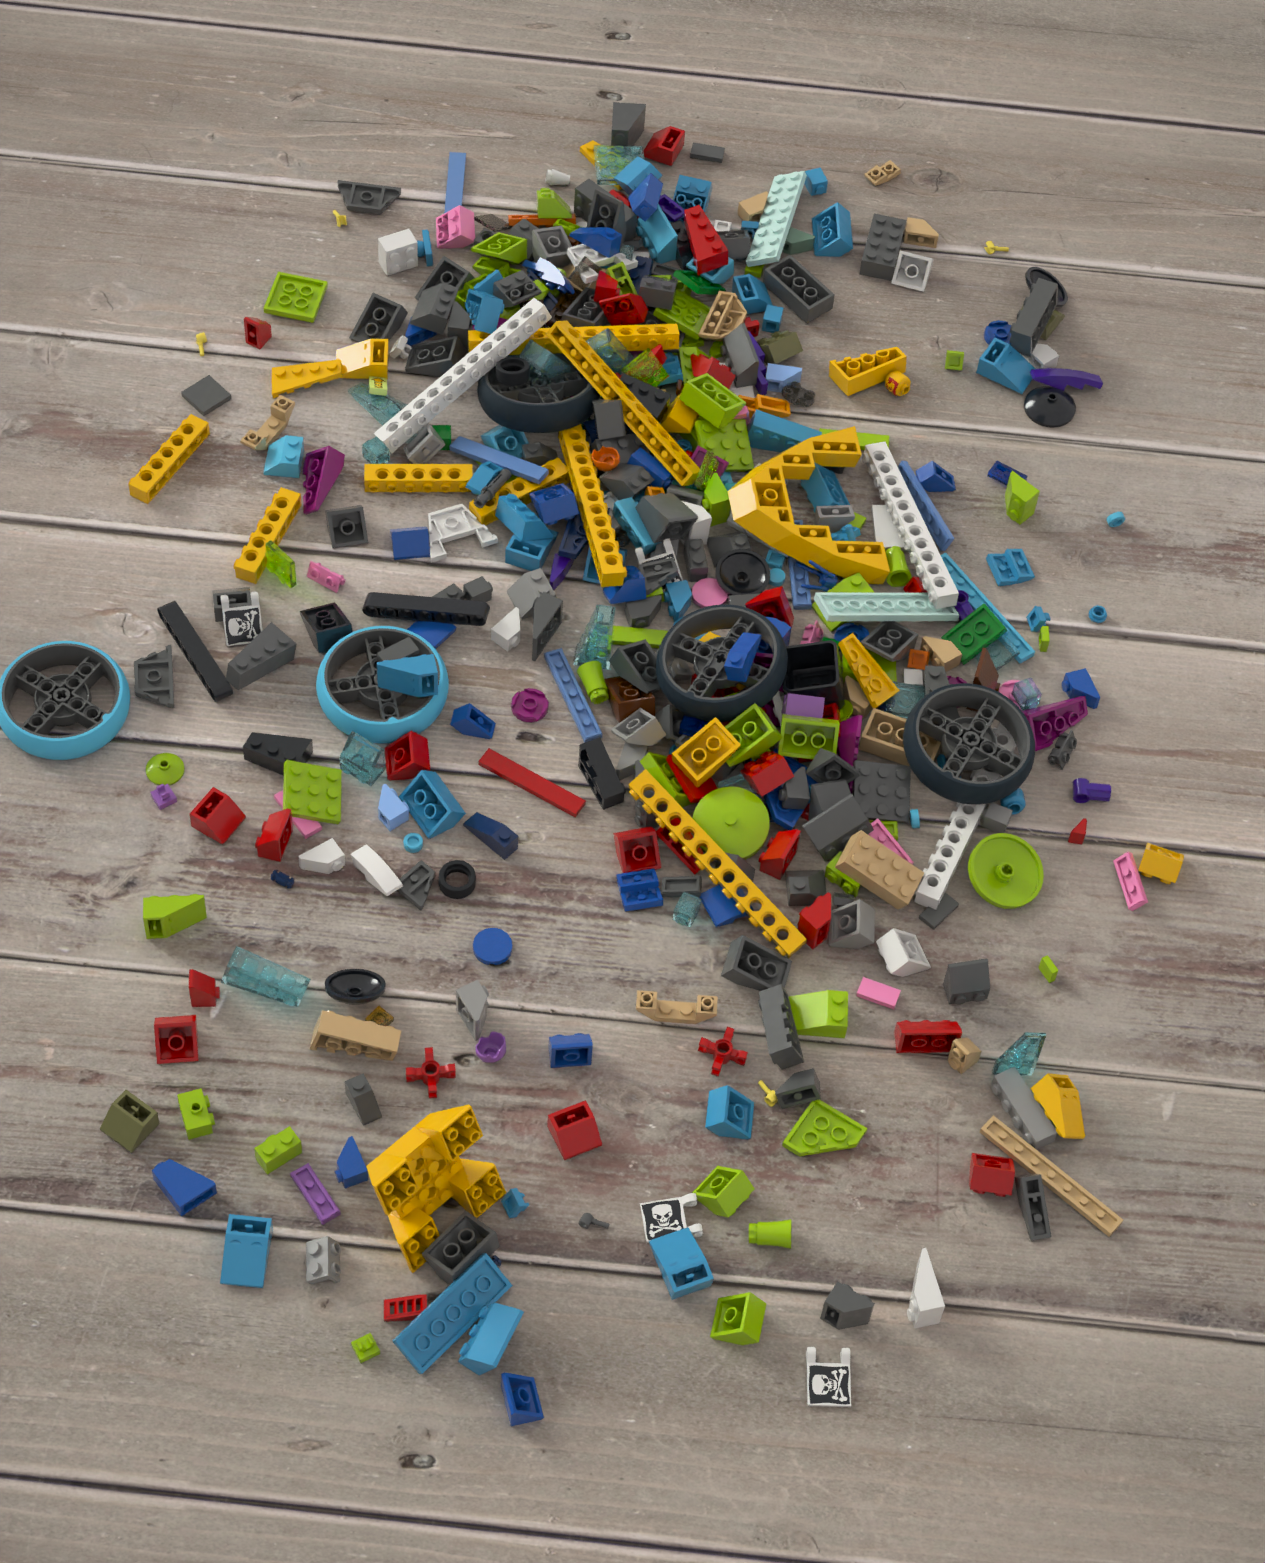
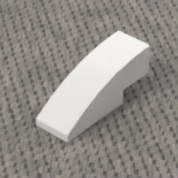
M367 844L350 854L354 866L365 874L366 880L386 896L403 887V884L390 867Z

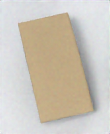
M889 160L881 167L876 165L864 175L876 186L888 182L901 174V169Z

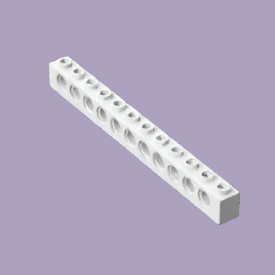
M533 298L373 433L380 444L391 454L482 376L495 367L498 361L508 356L548 322L552 316L545 305Z
M886 442L865 445V451L862 453L863 462L867 464L868 472L874 479V485L880 491V498L884 500L886 510L891 514L892 523L896 525L898 535L904 542V548L910 554V561L914 563L916 573L921 577L923 588L928 592L929 601L933 603L935 609L956 606L959 592Z
M1000 723L998 728L994 727L993 729L997 737V744L1013 753L1017 745L1010 732ZM984 767L973 770L970 779L972 781L985 782L1000 779L1002 775ZM957 802L956 807L958 809L957 811L953 810L949 819L951 823L949 826L946 825L943 830L942 836L944 838L943 840H938L935 847L937 852L936 854H931L928 861L930 866L928 869L924 868L922 882L921 884L919 883L914 893L916 894L915 903L937 909L988 803L962 804Z

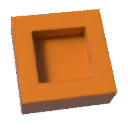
M910 649L907 667L925 670V666H928L930 652Z

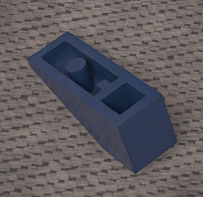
M478 812L463 823L466 829L504 860L518 849L519 836L503 823Z

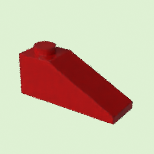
M674 818L670 822L672 826H678L681 823L678 818ZM660 827L656 831L657 836L694 875L701 870L695 864L697 860L692 855L689 857L682 850L683 845L679 841L674 842L668 835L670 831L666 827L663 829ZM687 832L683 836L686 840L694 838L691 832ZM699 847L697 849V853L704 854L701 848Z

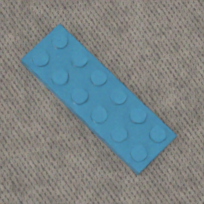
M483 1253L392 1342L419 1374H423L479 1319L478 1315L484 1306L496 1302L513 1285L487 1253Z

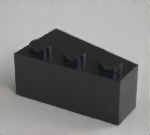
M623 373L620 380L651 415L660 422L668 409L671 394Z

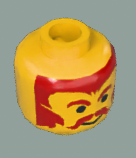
M894 371L886 376L885 387L893 395L899 397L909 392L911 381L905 374L900 371Z

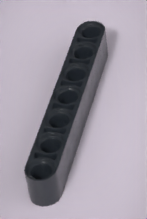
M370 592L366 596L362 611L369 617L483 626L486 624L490 606L482 601Z
M174 600L158 607L157 611L162 622L214 702L233 695L230 683L226 680L223 672L177 602Z

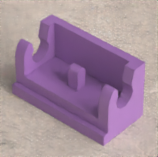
M787 693V695H784L781 713L822 718L825 698Z

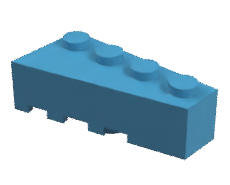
M474 289L468 290L465 307L467 312L470 313V319H474L472 320V324L475 325L474 329L492 334L497 329L500 314L504 311L503 300L486 292Z
M757 409L747 426L751 448L780 453L808 438L822 435V432Z

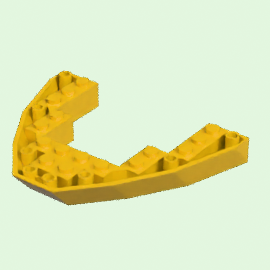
M855 426L811 437L794 445L752 469L727 491L734 522L769 546L803 564L816 569L809 564V560H812L828 572L844 578L859 572L868 584H883L890 573L883 542L832 541L829 526L794 524L785 479L809 480L815 468L814 462L820 466L855 467L862 455Z

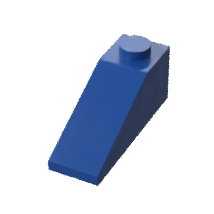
M580 227L569 235L608 258L620 251L622 234L609 227Z
M743 632L730 649L724 665L728 680L747 681L762 637L760 634Z

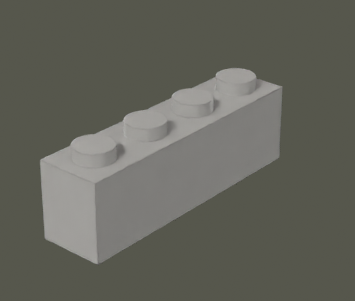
M1016 1067L995 1075L991 1083L992 1092L1001 1100L1004 1111L1010 1114L1013 1125L1016 1129L1020 1130L1023 1139L1036 1150L1054 1142L1057 1135L1056 1129L1046 1117L1040 1104L1034 1099V1095Z

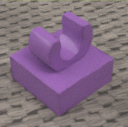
M161 784L156 787V790L150 792L159 810L177 802V797L168 784Z

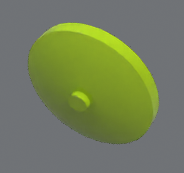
M722 787L713 790L700 800L693 813L695 822L725 853L739 855L743 860L755 855L768 838L770 828L768 811L761 799L746 789ZM700 846L703 852L706 853L708 851L705 846Z
M1007 833L989 835L974 847L969 857L968 873L974 889L985 901L1003 909L1020 908L1032 901L1041 890L1044 879L1041 860L1033 847L1018 836Z

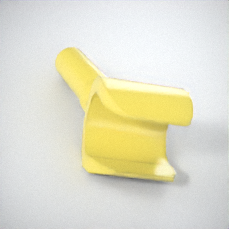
M333 210V214L336 216L337 227L347 225L346 215H339L336 210Z
M987 241L986 245L988 247H984L990 255L995 251H1009L1008 247L994 246L992 241Z
M204 332L196 335L200 356H204L203 343L207 342Z
M760 1080L758 1084L767 1094L764 1100L772 1107L778 1102L775 1091H771Z

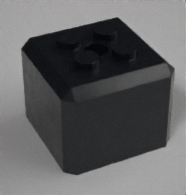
M828 640L786 646L788 661L786 675L783 680L784 695L790 693L825 698L824 706L836 703L838 708L841 709L845 705L843 669L837 643Z

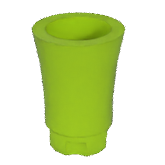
M893 546L885 552L890 569L887 583L892 587H902L911 580L912 575L908 569L905 554L900 547Z
M590 661L582 664L577 669V674L582 680L591 702L601 704L607 701L609 695L601 662Z
M792 1220L749 1223V1243L791 1249Z

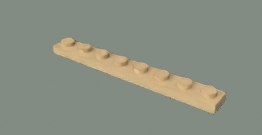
M994 1115L980 1129V1133L1030 1174H1041L1042 1182L1045 1186L1108 1237L1122 1224L1123 1219Z

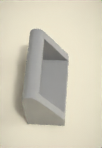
M428 423L404 447L407 458L413 464H426L445 446V443L432 425Z

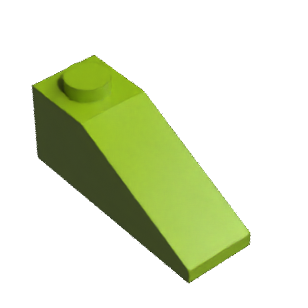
M623 262L607 268L605 273L618 281L617 288H620L619 296L628 293L638 295Z

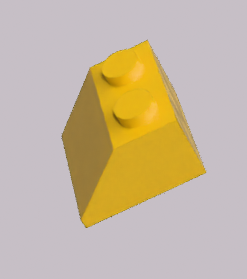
M1147 843L1138 871L1145 877H1158L1161 882L1166 884L1176 883L1184 855Z

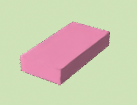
M863 977L856 996L894 1010L901 990Z

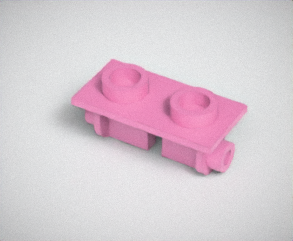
M310 561L307 577L337 593L339 585H344L346 581L344 576L331 572L328 568L322 566L321 563Z
M817 620L814 625L808 624L805 627L802 639L808 641H801L800 644L820 642V639L823 638V629Z

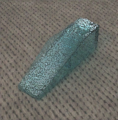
M363 382L348 390V393L381 425H384L408 405L388 394L387 396L370 394L369 385Z
M1025 1032L995 1061L992 1075H997L1012 1067H1016L1020 1075H1033L1046 1033Z

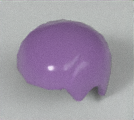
M495 1031L490 1032L488 1037H481L475 1047L476 1056L485 1063L501 1060L506 1054L505 1037Z

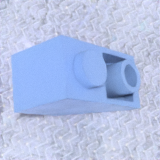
M768 363L766 373L767 391L782 393L801 381L802 368Z
M385 783L382 785L378 818L389 831H392L409 820V807L406 802H402L398 798L396 791L393 788L390 789Z

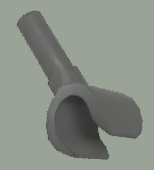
M584 1213L578 1223L586 1229L589 1228L590 1224L607 1229L610 1225L609 1223L594 1219L590 1213Z

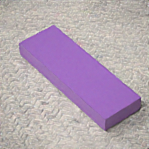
M309 1163L290 1173V1177L322 1225L341 1215L340 1210Z

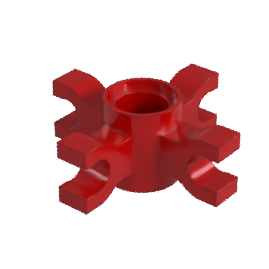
M727 1027L723 1039L717 1040L716 1043L701 1037L698 1051L713 1054L712 1075L719 1077L722 1065L727 1064L730 1060L739 1065H745L748 1052L733 1049L731 1043L735 1030L733 1028Z
M433 1047L425 1048V1062L421 1068H406V1082L422 1080L424 1084L428 1085L429 1099L437 1098L436 1084L440 1078H456L455 1063L440 1066L434 1060ZM429 1071L435 1072L434 1074H427Z

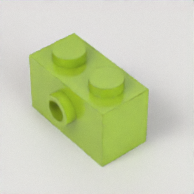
M202 1088L177 1094L188 1140L213 1134L212 1125H215L213 1113H208L207 1108L210 1107L208 1095H203Z
M289 1126L278 1134L269 1136L265 1142L255 1147V1158L268 1175L302 1153L301 1140Z

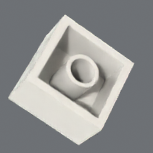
M410 229L378 238L379 264L386 276L418 266V242Z

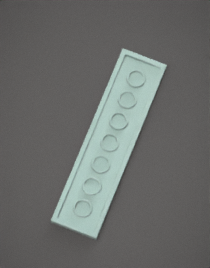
M805 171L774 176L767 203L746 260L748 267L779 262L807 177Z
M816 592L813 598L826 621L948 622L957 621L959 618V614L954 606L935 609L933 603L929 601L928 593Z

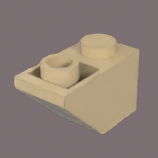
M768 192L757 194L739 202L738 216L743 221L759 222L767 203Z
M927 636L922 638L920 649L930 652L929 660L933 666H944L945 672L960 665L962 653L951 641Z
M968 1037L955 1039L947 1061L954 1070L963 1074L979 1061L982 1051Z

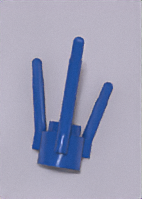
M809 560V564L823 573L800 562H795L796 565L820 577L819 583L821 586L802 584V588L828 592V589L836 586L838 577L812 560Z

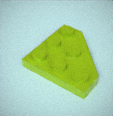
M815 1100L809 1104L783 1141L782 1146L799 1157L855 1148L866 1134L868 1128L823 1101Z

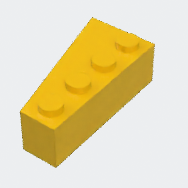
M898 347L878 350L876 354L872 355L867 353L860 354L858 358L851 359V357H845L843 361L839 362L831 360L829 361V377L847 396H850L885 381L886 376L890 372L900 371L905 373L907 356Z

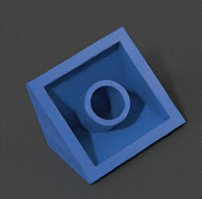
M426 526L390 529L394 560L430 557L429 534Z
M502 1373L501 1389L510 1426L542 1420L544 1415L534 1377Z

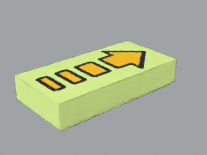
M369 376V393L387 396V378Z

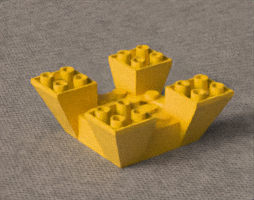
M469 1104L430 1113L366 1166L375 1193L385 1215L390 1220L399 1247L412 1273L427 1262L421 1253L440 1236L433 1218L429 1215L449 1198L452 1197L467 1212L478 1218L506 1194L495 1164L461 1159L459 1157L483 1136L472 1106Z

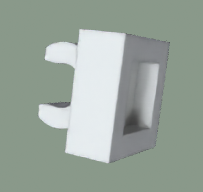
M402 335L394 343L389 356L395 359L399 355L401 358L406 359L409 356L408 352L412 349L410 345L406 344L408 338Z

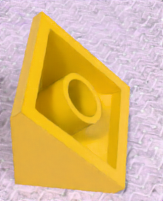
M680 393L668 406L660 425L667 432L691 433L699 415L679 399Z

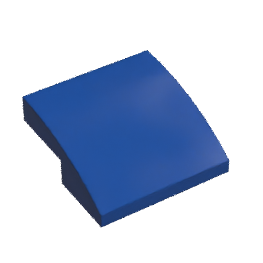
M416 621L407 630L418 634L436 649L456 631L457 627L448 623Z
M655 869L616 874L625 912L663 906V898Z
M720 885L701 893V896H699L715 927L732 924L736 918L749 916L746 912L741 913L735 906L736 901L732 897L728 899L721 891L723 888ZM742 889L737 891L739 897L746 896Z

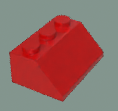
M904 1020L897 1022L894 1031L896 1053H948L951 1050L953 1041L961 1038L962 1029L957 1021L942 1020L940 1022H931L929 1020L911 1022Z

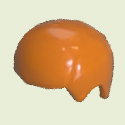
M602 446L599 451L594 449L591 454L595 467L603 472L613 470L620 462L618 451L612 447Z

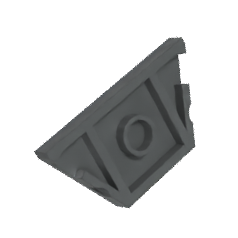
M337 181L338 189L349 211L382 214L401 195V188Z
M167 645L165 646L166 649L159 653L153 652L145 658L134 661L136 697L166 707L175 708L172 646Z

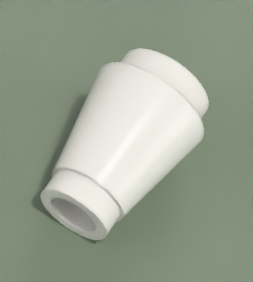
M554 169L547 170L545 183H549V185H569L570 175Z

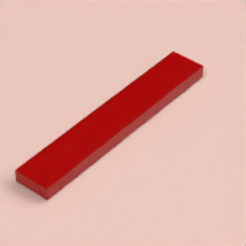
M490 748L478 761V765L575 818L586 804V800Z

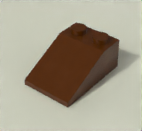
M983 648L973 684L999 691L1001 684L997 683L999 674L987 648ZM968 707L966 708V709H968V710L975 711V712H978V711H979V710H976V709H973V708H968Z
M620 676L604 679L613 714L619 723L639 708L655 717V697L652 692L646 694Z

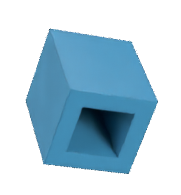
M821 167L805 171L807 177L804 184L809 194L815 196L826 193L828 180Z
M766 306L762 331L770 333L779 331L783 307Z

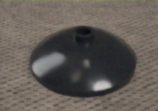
M1030 267L1025 273V280L1029 290L1033 283L1036 284L1038 278L1057 283L1058 296L1056 307L1064 306L1068 296L1059 280L1042 268Z
M1041 386L1027 394L1024 401V410L1027 416L1036 424L1055 428L1064 426L1073 419L1076 412V404L1066 391L1052 386Z
M735 549L727 552L719 559L715 575L719 586L729 595L760 594L768 586L770 569L765 559L758 553L747 549Z
M364 969L337 971L325 980L326 993L334 1000L349 1005H362L372 1002L383 995L386 989L383 977L375 972Z

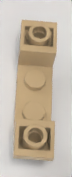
M279 395L270 406L271 416L257 432L250 429L240 440V443L254 450H267L269 445L287 427L295 402Z
M637 990L636 1010L658 1022L697 1024L717 1016L718 996L697 995V1003L657 1000V992Z

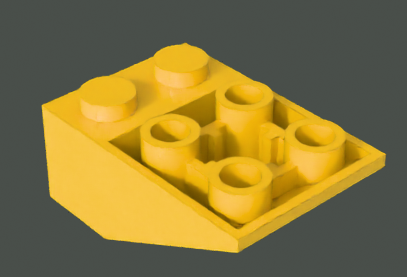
M368 339L336 350V360L341 359L342 362L341 378L369 379V376L388 379V339Z
M1046 1074L1030 1088L1034 1093V1099L1042 1105L1046 1117L1054 1123L1056 1131L1061 1137L1084 1139L1085 1132L1077 1088L1068 1075Z

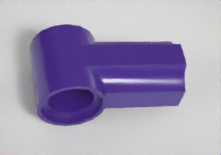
M958 590L957 604L954 607L959 614L961 622L973 612V609L968 602V594L965 591Z
M1078 778L1072 782L1073 800L1076 803H1086L1089 800L1110 801V784L1089 783V780L1085 778Z

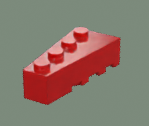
M697 205L684 210V223L697 275L728 265V249L701 206Z

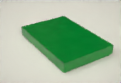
M675 270L673 274L675 278L696 294L717 295L719 291H726L720 284L712 283L704 277L697 275L694 271Z
M984 603L945 633L941 639L951 641L962 653L961 663L965 665L978 655L983 648H987L1006 633L1007 629Z

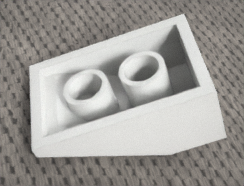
M926 1248L922 1249L917 1263L909 1309H907L908 1319L910 1322H913L914 1328L939 1324L945 1308Z

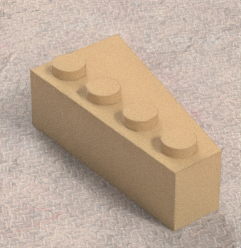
M322 1010L314 1027L309 1050L317 1051V1047L327 1048V1052L335 1053L336 1050H343L347 1052V1055L355 1056L365 1053V1056L368 1058L393 1061L398 1051L401 1030H397L392 1026L378 1025L373 1021H362L353 1016H343L333 1011Z

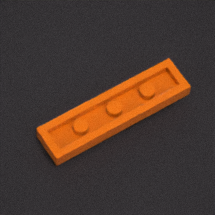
M537 214L508 215L509 226L513 227L522 219H526L536 227H539V225L553 227L558 218H538ZM572 214V218H560L576 225L575 214Z

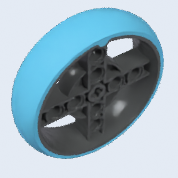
M393 626L367 627L341 638L329 649L323 658L316 680L318 700L327 718L343 733L370 743H393L410 731L419 734L427 729L441 713L449 690L448 673L437 650L418 634ZM410 637L419 649V654L413 657L434 654L438 671V695L430 696L421 707L400 717L398 706L406 700L408 695L378 687L377 662L381 661L378 659L377 653ZM366 653L368 662L358 670L356 676L332 680L334 674L345 662L359 654ZM360 700L367 707L379 710L381 720L356 715L345 709L340 703Z
M55 641L38 645L17 657L6 668L0 679V726L5 735L17 747L37 757L51 760H69L89 755L105 746L117 735L128 715L130 689L122 669L108 654L85 643ZM55 666H78L71 674H57L46 677L39 673L44 669ZM102 676L107 678L115 689V700L109 712L91 703L92 698L89 689ZM18 688L34 697V707L36 710L22 725L13 718L10 711L11 699ZM79 723L87 728L84 731L71 735H47L55 726L63 727Z

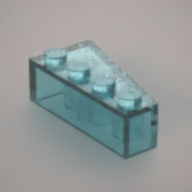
M596 605L590 621L586 625L585 631L575 648L573 665L581 666L586 662L599 661L602 664V669H610L611 663L609 660L612 657L616 607Z

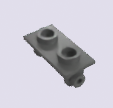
M1073 730L1069 734L1064 732L1059 735L1055 748L1052 749L1048 756V762L1051 765L1059 764L1061 770L1069 762L1070 754L1077 745V739L1074 736Z

